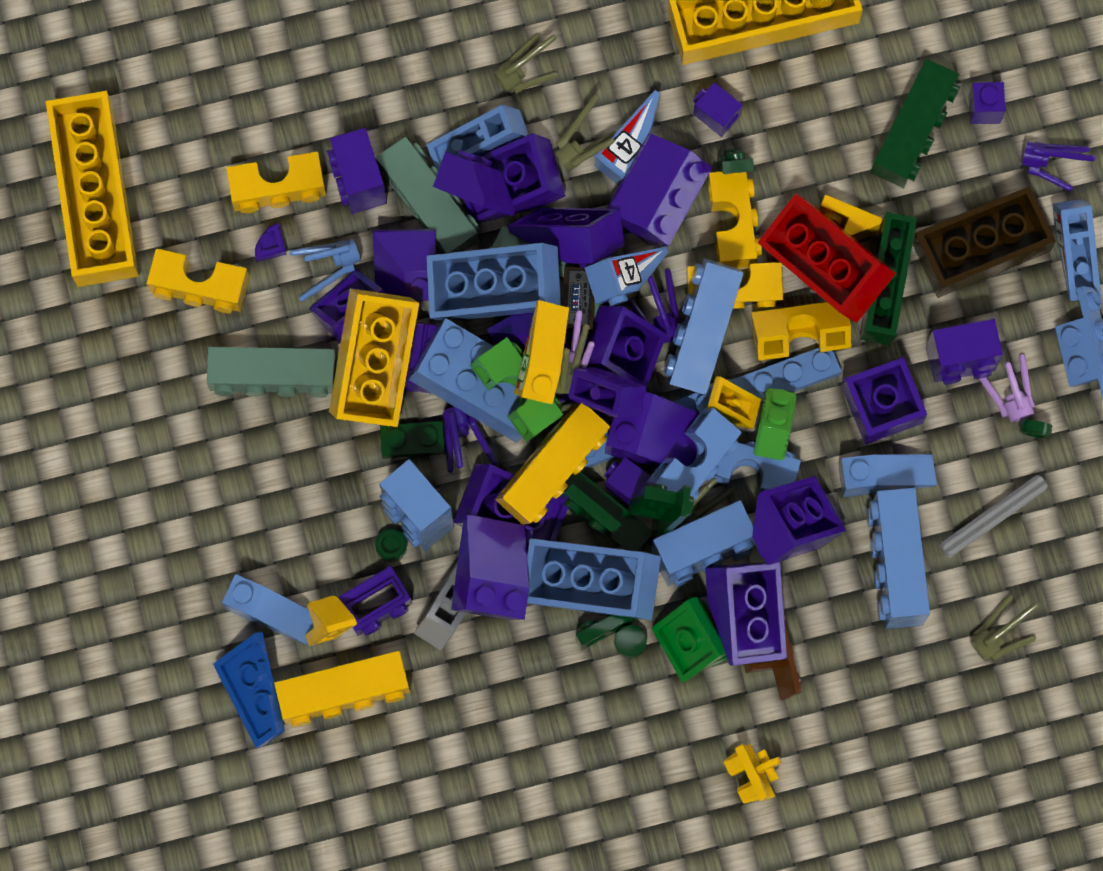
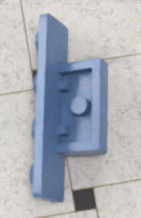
M1081 286L1077 288V294L1083 318L1055 326L1069 387H1077L1098 380L1103 398V321L1099 310L1102 304L1100 296L1094 288Z

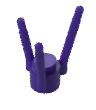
M1027 141L1022 165L1029 167L1028 174L1037 175L1067 191H1072L1073 187L1041 170L1040 167L1047 168L1049 156L1092 162L1096 160V157L1094 155L1074 153L1089 152L1090 148L1088 146L1044 144Z
M669 269L665 270L671 314L665 311L653 276L647 279L660 315L653 319L654 326L667 334L663 344L673 341L677 324H681L673 280ZM628 299L627 303L633 312L649 322L632 299Z
M456 407L445 410L442 415L445 423L443 429L446 443L447 471L452 473L454 470L453 448L457 467H463L459 438L467 436L470 428L491 464L497 465V460L480 431L476 419L468 416V414Z

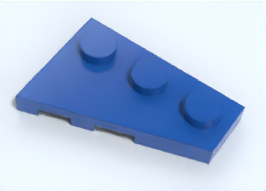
M254 633L213 663L255 747L259 748L285 732L263 633Z

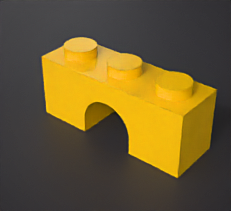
M318 151L288 156L289 172L282 181L270 183L261 178L257 162L226 167L231 200L235 212L253 213L258 211L260 207L265 206L282 208L288 206L289 202L300 200L304 203L318 201L320 197L326 196Z
M721 172L709 173L708 189L711 212L727 211L737 220V225L733 229L716 232L717 262L739 269L748 268L749 264L757 262V257L762 256V247L757 243L760 238H755L753 228L758 227L757 209H751L750 198L754 197L753 179H747L746 172L722 174Z
M161 249L155 250L147 280V286L154 297L162 300H171L172 297L183 299L185 304L194 307H201L202 304L214 306L213 309L227 314L232 313V310L241 312L250 278L247 268L216 262L214 272L209 279L203 282H194L187 278L190 263L186 255Z
M782 263L749 264L748 280L738 290L733 309L745 308V302H757V308L776 307V301L783 300ZM695 266L686 267L687 293L691 295L695 284L691 281Z
M828 302L751 312L752 336L758 361L789 357V343L799 337H808L815 340L819 345L820 352L851 348L850 319L839 313Z

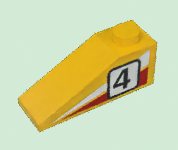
M537 300L514 394L522 398L553 405L561 373L569 313L568 307Z

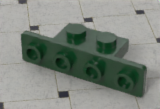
M579 472L577 475L572 473L565 483L568 484V487L560 495L565 500L564 506L575 515L582 514L590 521L588 525L601 536L606 534L624 550L637 552L653 533L651 529L634 515L628 514V510L582 472Z
M649 484L630 501L628 514L652 518L651 530L653 533L649 538V545H652L654 539L673 531L676 526L683 522L687 515H691L694 506V497L690 496L691 486L684 485L680 490L674 492L667 490L668 487L665 485Z

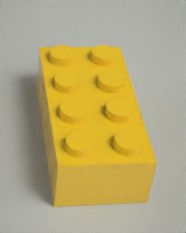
M350 288L329 413L336 419L398 427L419 302L411 297Z

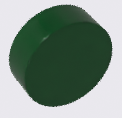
M1021 420L1019 431L1026 436L1047 439L1051 437L1053 425L1036 420Z
M396 529L382 531L375 541L376 552L381 559L387 562H396L402 559L407 551L405 536Z
M628 625L622 627L617 632L614 643L616 651L622 657L633 659L639 657L644 652L647 639L645 633L639 627Z

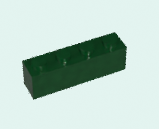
M925 59L873 163L871 174L903 189L908 180L915 181L922 166L917 162L922 153L928 155L935 140L930 135L934 127L941 128L948 114L943 109L947 101L954 102L961 86L956 84L959 73Z
M887 211L883 217L875 256L896 274L864 313L860 340L890 346L896 337L915 233L916 217Z

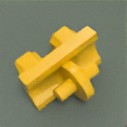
M742 744L734 748L736 753L724 760V764L731 776H736L745 771L750 782L737 788L742 802L745 804L758 800L768 801L776 797L770 783L779 779L774 768L782 764L780 758L776 757L770 760L765 749L756 755L751 744Z

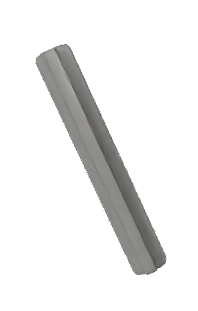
M1040 475L1034 476L941 542L940 549L944 555L951 558L1043 493L1048 487L1045 480Z

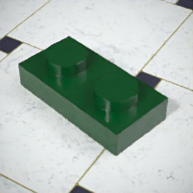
M742 149L724 150V155L716 156L717 168L722 174L754 171L753 158L748 153L742 151Z
M443 421L398 424V427L380 425L382 459L445 455Z
M607 615V618L599 622L593 619L578 628L580 632L576 634L575 640L582 651L618 632L622 627L631 625L638 619Z

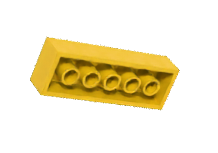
M668 0L667 5L682 65L859 24L863 11L860 0Z
M101 91L46 101L70 268L77 287L139 277L113 107L108 92Z

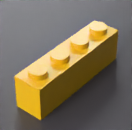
M583 403L574 404L495 500L523 525L530 524L532 521L537 523L548 511V508L545 506L551 498L557 499L566 490L568 484L565 482L572 473L577 475L588 462L585 457L592 449L597 451L608 438L605 433L611 426L592 409L583 405Z
M400 651L274 683L283 721L286 725L292 724V727L310 724V718L322 715L323 719L335 718L342 715L341 710L353 707L355 711L366 710L374 706L373 702L384 699L386 703L397 702L405 699L404 694L410 693Z

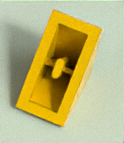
M716 376L707 408H714L733 425L753 429L761 399L721 376Z

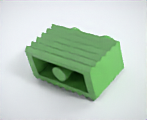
M766 389L753 452L756 456L776 460L785 459L797 399L795 393L783 389Z

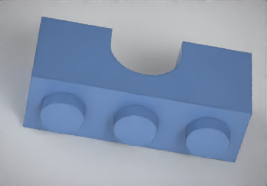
M704 408L685 432L697 447V456L694 462L689 466H685L676 458H665L646 483L648 485H665L668 487L667 490L674 492L680 490L684 485L691 486L690 496H693L695 501L700 494L699 487L705 480L709 481L719 470L717 464L724 455L728 456L734 451L738 445L736 439L742 432L714 408Z
M747 442L746 445L738 443L730 455H724L717 464L719 470L713 476V478L717 479L716 483L728 486L730 477L737 468L742 466L752 467L761 476L760 493L767 489L795 482L801 460L795 459V455L787 451L783 460L756 456L753 453L754 442Z

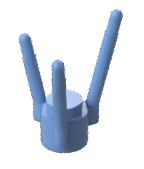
M353 238L346 241L341 240L335 243L290 251L291 256L310 254L304 256V261L306 262L331 256L336 267L342 266L341 269L299 297V301L302 302L313 296L344 274L355 271L353 264L361 261Z

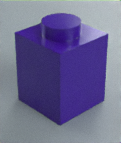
M715 82L708 90L703 88L693 101L695 103L693 115L721 137L742 114L743 105Z
M1004 82L973 83L968 95L970 124H1001L1006 111Z
M624 457L620 464L615 461L606 472V489L629 505L630 501L645 486H648L646 482L651 475Z

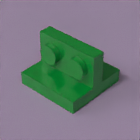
M697 597L684 602L651 628L682 683L692 680L705 669L727 660L715 621L703 600L699 601Z

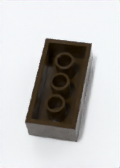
M1030 186L916 232L912 245L937 298H940L1051 252L1056 240Z

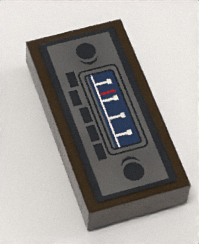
M564 267L562 306L569 308L566 331H573L576 312L580 310L582 311L580 332H582L584 324L589 325L588 332H593L594 296L584 268Z

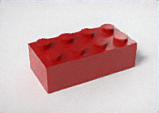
M796 193L757 242L839 313L856 323L896 274L815 205Z

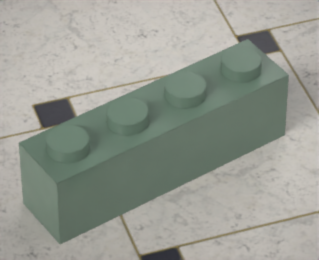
M404 137L375 157L380 172L423 229H435L436 247L441 254L463 252L478 242V224L470 214L467 216L463 214L459 208L461 202L457 196L433 187L438 170L434 166L431 168L427 166L423 160L426 156L416 142L411 144Z
M208 347L207 385L209 390L214 391L216 395L231 396L233 392H246L248 396L259 397L264 396L265 392H277V395L281 397H294L296 393H309L310 397L324 398L327 397L328 393L332 394L336 373V354L334 349Z

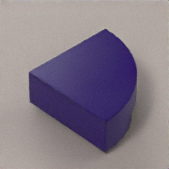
M279 223L268 227L259 238L255 246L256 262L287 255Z

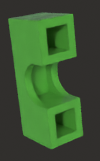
M506 337L470 364V367L488 391L500 383H509L515 387L523 353L516 343L510 342ZM520 397L519 407L507 417L525 442H527L564 414L560 410L561 405L556 397H554L553 405Z

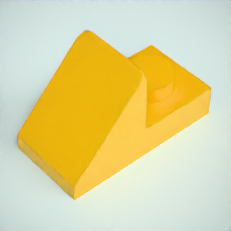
M828 195L824 196L819 209L837 225L845 226L844 230L857 241L877 234L883 220L881 217Z
M336 596L326 597L307 604L314 626L311 631L305 634L309 647L338 639L357 625L355 617Z

